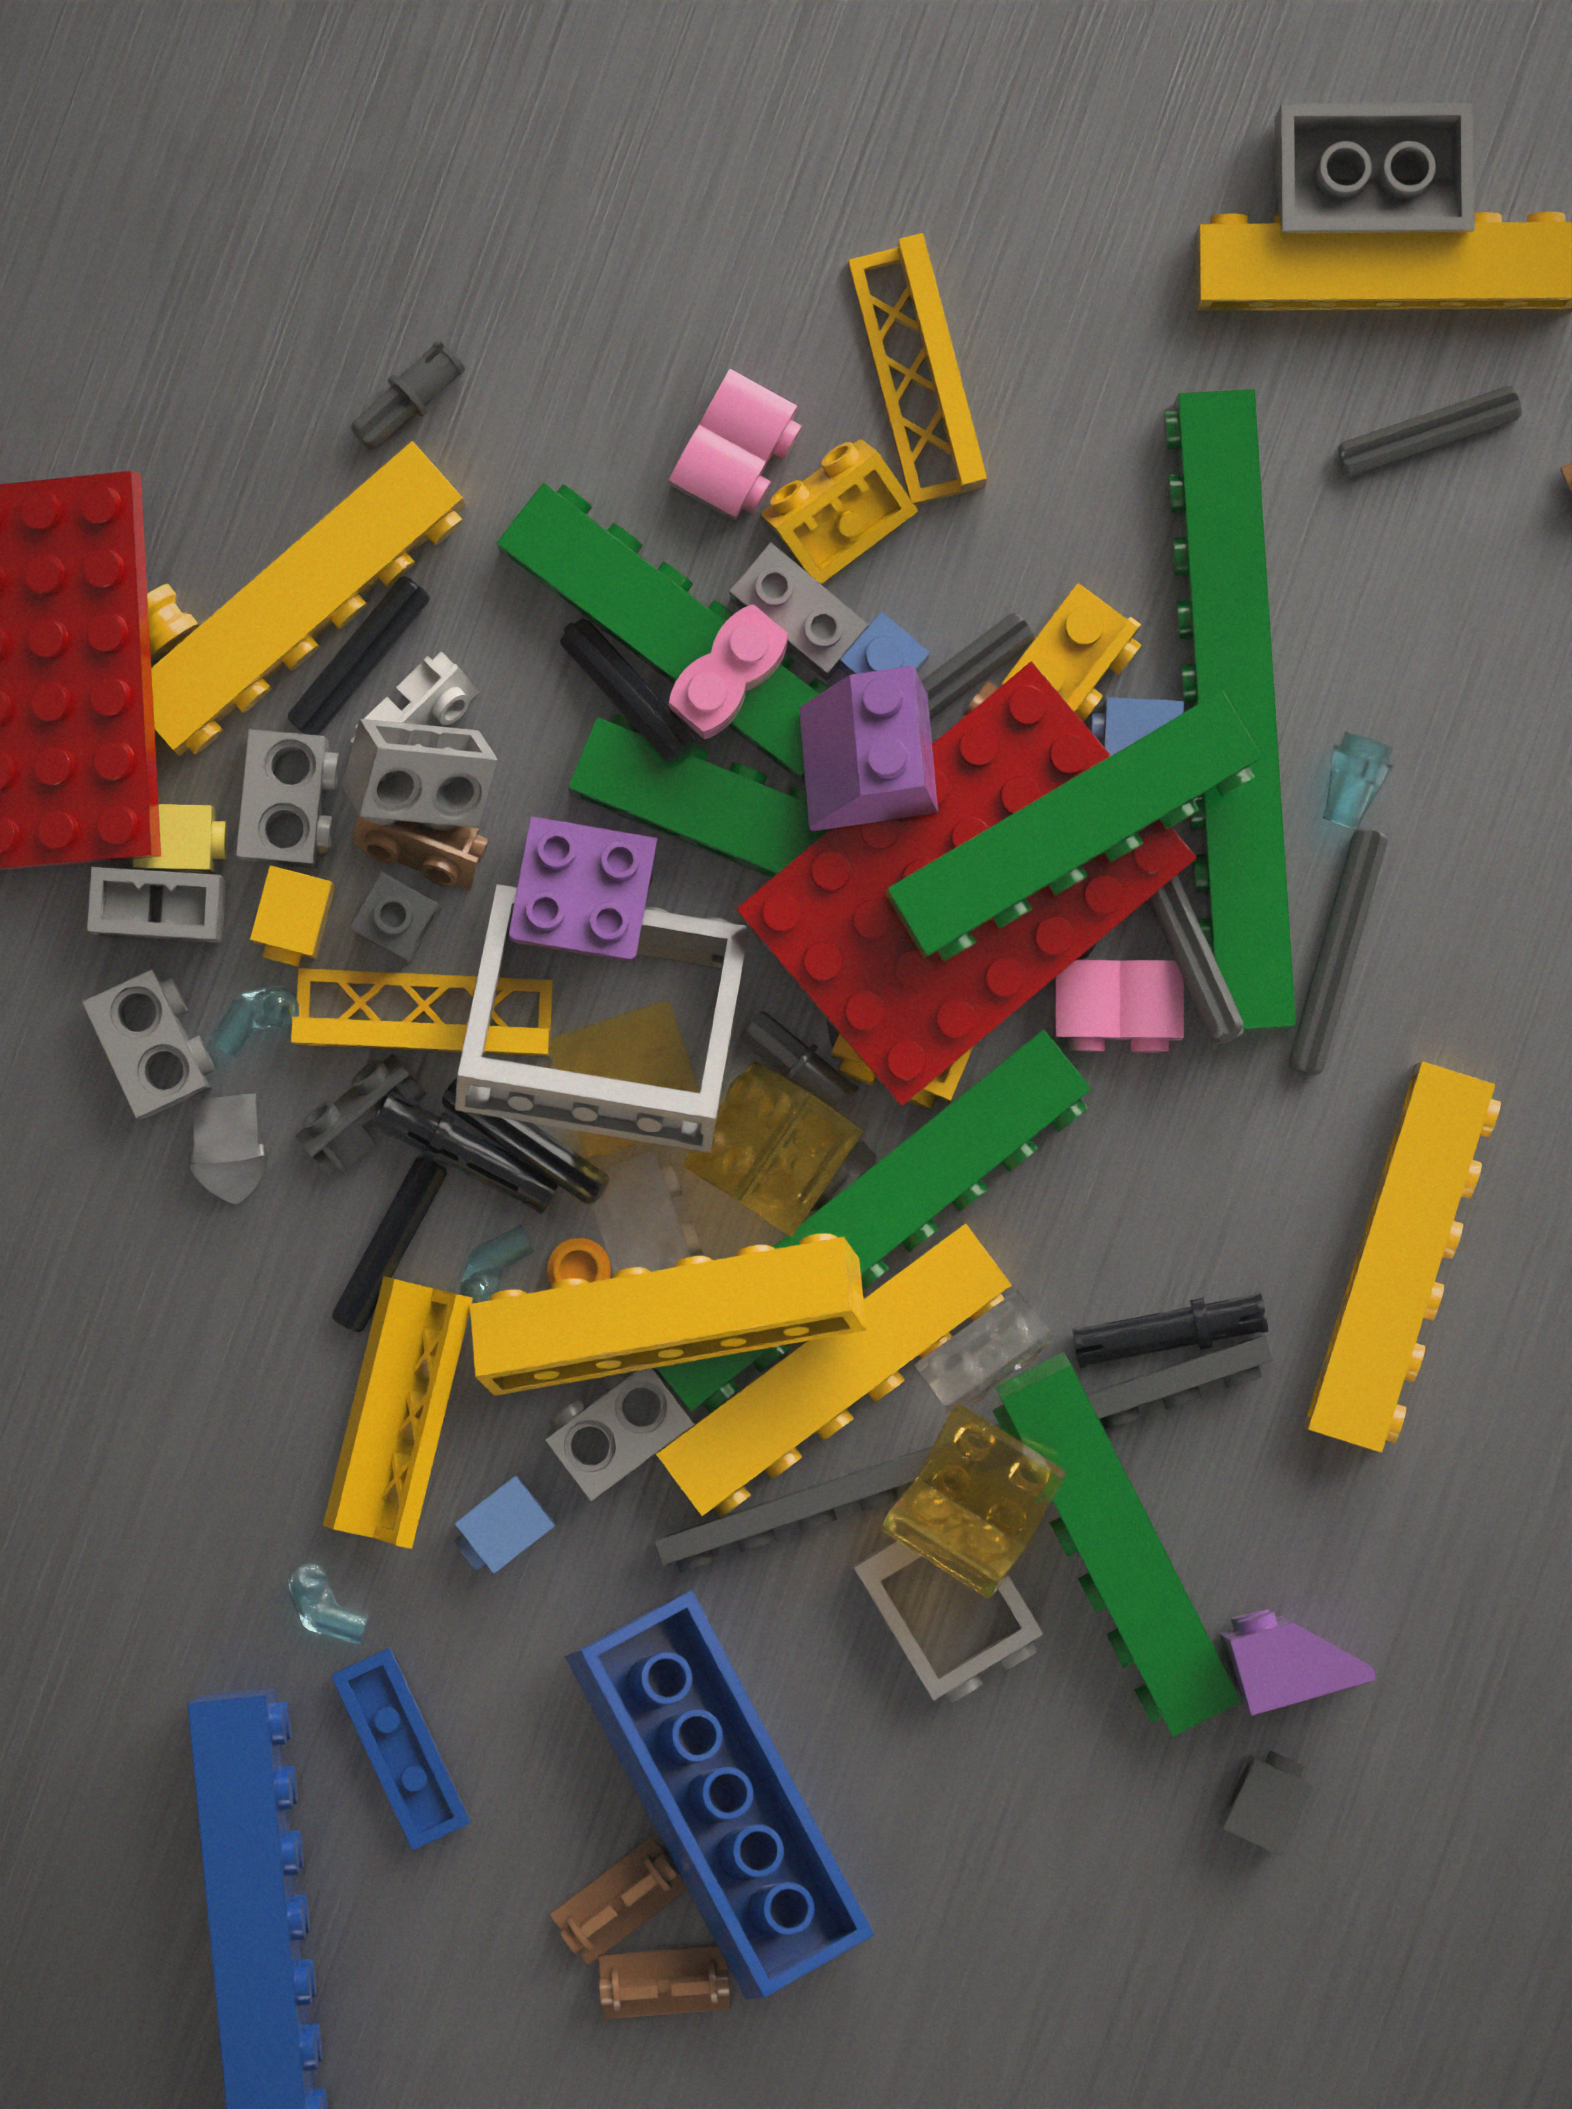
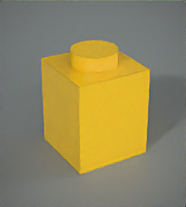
M269 866L250 940L255 944L264 946L262 958L299 967L302 956L317 960L336 890V885L332 881Z

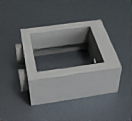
M960 1500L853 1565L933 1701L945 1694L949 1703H953L983 1684L978 1676L982 1671L999 1661L1003 1668L1008 1670L1038 1651L1033 1641L1044 1634L963 1500ZM964 1532L1020 1627L937 1676L881 1581Z

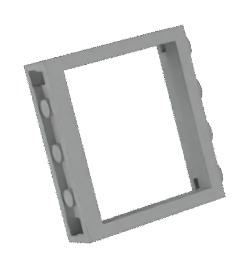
M497 884L457 1075L455 1110L711 1153L742 978L749 926L732 924L721 918L711 917L702 919L669 913L657 907H645L637 955L722 969L701 1092L694 1093L483 1057L517 887Z

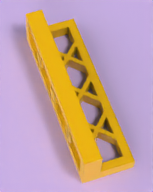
M920 233L900 238L896 248L849 259L848 265L909 498L914 505H919L985 488L987 476L924 234ZM897 263L901 264L906 288L894 308L870 295L865 275L866 271ZM908 299H910L915 320L901 313ZM874 308L889 316L881 330L879 329ZM895 321L918 333L922 349L910 369L886 356L883 341ZM924 359L926 360L931 381L917 374ZM890 369L905 377L897 391H895ZM911 381L935 395L938 410L926 430L902 417L899 402ZM940 420L947 443L932 434ZM906 430L920 438L913 452H911ZM927 442L951 456L956 476L955 480L924 488L920 487L915 462Z
M298 968L296 1017H292L291 1043L300 1046L462 1053L468 1023L465 1025L445 1024L430 1006L449 989H464L474 997L478 976ZM499 977L497 991L502 992L495 997L491 1017L498 1026H489L484 1054L550 1057L553 980ZM312 983L339 984L355 1001V1004L338 1019L311 1018ZM349 984L374 986L360 998ZM386 986L403 987L419 1006L402 1022L381 1021L367 1003ZM412 987L438 989L424 1001ZM513 992L540 993L538 1028L509 1027L494 1009ZM362 1009L371 1020H354L351 1018ZM426 1012L435 1023H419L414 1021Z
M383 1276L323 1522L324 1527L412 1549L470 1313L472 1297Z

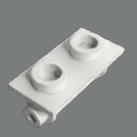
M440 652L433 660L429 656L424 658L423 662L396 687L410 701L402 711L386 697L364 719L445 727L463 716L470 701L479 693V690L456 664H453L445 654ZM396 771L386 774L385 777L389 779Z

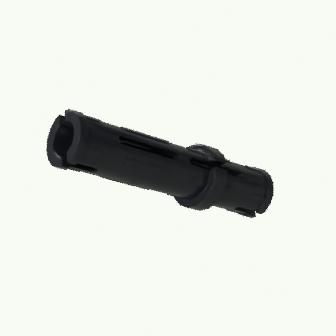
M391 1090L387 1093L373 1119L372 1128L393 1136L421 1151L420 1158L430 1163L437 1159L543 1214L558 1187L556 1183L517 1156L454 1125V1117L444 1112L439 1117L412 1104Z
M1256 1292L1254 1295L1205 1304L1204 1299L1200 1298L1190 1300L1191 1307L1084 1328H1072L1079 1367L1084 1368L1086 1365L1198 1344L1200 1350L1212 1348V1341L1257 1332H1269L1267 1318L1264 1315L1266 1312L1261 1292Z

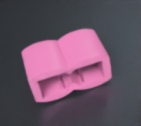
M730 369L668 480L669 486L734 522L738 520L743 510L754 515L771 484L770 480L762 477L774 454L782 459L786 458L802 429L800 424L793 421L798 412L797 406Z
M754 604L742 608L733 614L721 627L714 640L712 652L695 660L678 677L670 694V710L703 739L718 734L733 721L740 711L746 691L765 682L779 667L787 649L788 633Z
M1075 960L1053 979V1040H1067V1052H1105V1040L1131 1041V1052L1165 1053L1169 1052V1041H1180L1184 1038V979L1176 961Z

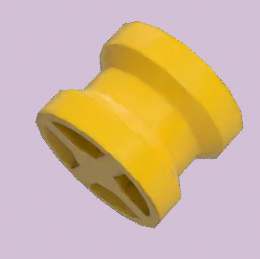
M164 584L147 594L151 662L168 654L199 627V624L191 614L182 613L175 604L177 595L169 584Z

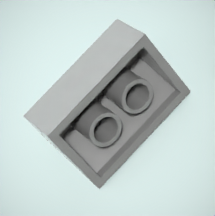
M1290 103L1280 105L1274 120L1275 185L1281 233L1473 232L1475 230L1473 103Z

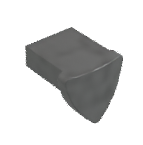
M256 1093L192 1100L194 1151L188 1155L189 1168L196 1179L208 1191L232 1204L241 1203L259 1184L264 1175L267 1161L266 1146L261 1144L259 1106Z

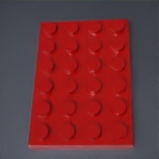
M122 471L0 484V870L161 857L141 474L134 471Z
M1032 661L932 744L938 813L832 828L736 908L738 914L901 1107L1197 858L1172 827L1166 830L1159 819L1138 832L1144 842L1142 845L1110 863L1105 853L1100 854L1082 865L1088 877L1056 896L1049 885L1026 898L1032 907L1031 911L1000 929L994 919L987 921L971 931L977 942L952 958L943 962L938 952L925 959L922 957L884 893L886 889L1111 756Z

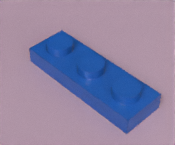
M391 1647L333 1673L331 1677L411 1850L420 1848L472 1822Z

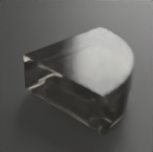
M864 1141L833 1153L796 1194V1197L810 1212L819 1210L833 1199L834 1193L849 1177L852 1176L857 1180L876 1163L877 1155Z

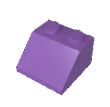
M914 665L849 675L799 707L808 819L811 831L938 813L928 694Z
M1268 1609L1234 1617L1231 1619L1234 1630L1220 1633L1234 1685L1242 1701L1240 1706L1251 1716L1377 1680L1374 1667L1282 1616L1275 1618L1274 1612H1269Z

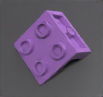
M531 816L510 924L509 939L514 943L633 962L637 956L649 884H652L657 838Z

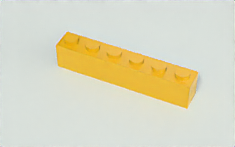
M1477 212L1474 213L1475 230L1473 232L1281 233L1279 215L1273 217L1274 223L1248 224V216L1244 214H1217L1210 217V224H1200L1195 235L1196 311L1572 309V222H1565V214L1560 212L1532 213L1527 215V222H1502V214Z
M413 441L406 445L151 668L154 728L179 757L188 749L196 755L207 748L223 732L222 727L218 723L236 707L244 713L255 706L271 690L270 685L266 682L284 665L290 671L302 665L319 648L318 643L314 640L332 623L338 629L350 623L367 606V603L362 598L380 581L386 587L397 582L415 564V561L410 556L428 539L434 545H438L462 524L463 519L458 513L466 507L463 497Z
M1423 1061L1415 1064L1302 1429L1381 1453L1385 1441L1396 1443L1406 1414V1407L1397 1404L1404 1380L1411 1382L1416 1380L1424 1357L1425 1346L1416 1343L1423 1318L1430 1321L1434 1320L1444 1291V1285L1435 1282L1442 1257L1449 1260L1453 1259L1460 1241L1463 1224L1454 1221L1461 1196L1468 1199L1472 1198L1480 1176L1482 1163L1473 1160L1480 1136L1490 1138L1498 1118L1501 1102L1491 1099L1496 1084Z
M965 1223L863 1299L866 1331L806 1341L660 1450L656 1455L701 1516L714 1509L721 1518L751 1496L744 1485L765 1470L769 1477L774 1479L801 1459L802 1455L796 1449V1446L815 1432L825 1441L854 1418L847 1408L865 1394H868L875 1403L904 1382L905 1379L898 1370L919 1355L924 1363L928 1364L955 1344L957 1341L950 1331L967 1318L971 1317L974 1323L979 1326L1008 1303L1001 1293L1009 1288L1011 1283Z
M815 1234L801 1239L800 1245L779 1249L767 1245H754L740 1249L737 1252V1256L712 1260L708 1257L693 1256L678 1260L673 1268L650 1271L639 1267L626 1268L615 1272L612 1279L588 1282L583 1279H564L553 1283L550 1290L528 1294L521 1290L499 1291L489 1297V1301L470 1304L475 1377L493 1396L866 1331L859 1257L844 1237L838 1238L832 1234Z

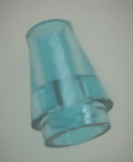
M1345 731L1341 745L1334 744L1327 803L1322 816L1323 819L1357 830L1364 814L1394 764L1389 762L1393 747Z

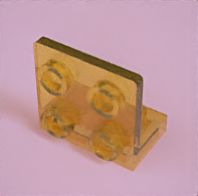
M661 1001L553 1037L550 1040V1048L558 1070L700 1093L671 1004L668 1001ZM578 1131L588 1161L643 1143V1141Z
M753 1061L745 1072L739 1074L732 1081L728 1088L726 1100L718 1110L711 1153L690 1150V1153L683 1162V1166L792 1238L864 1131L810 1092L758 1062Z
M957 1404L950 1412L918 1477L889 1511L880 1529L990 1600L1023 1557L1059 1490L1066 1472L964 1405Z

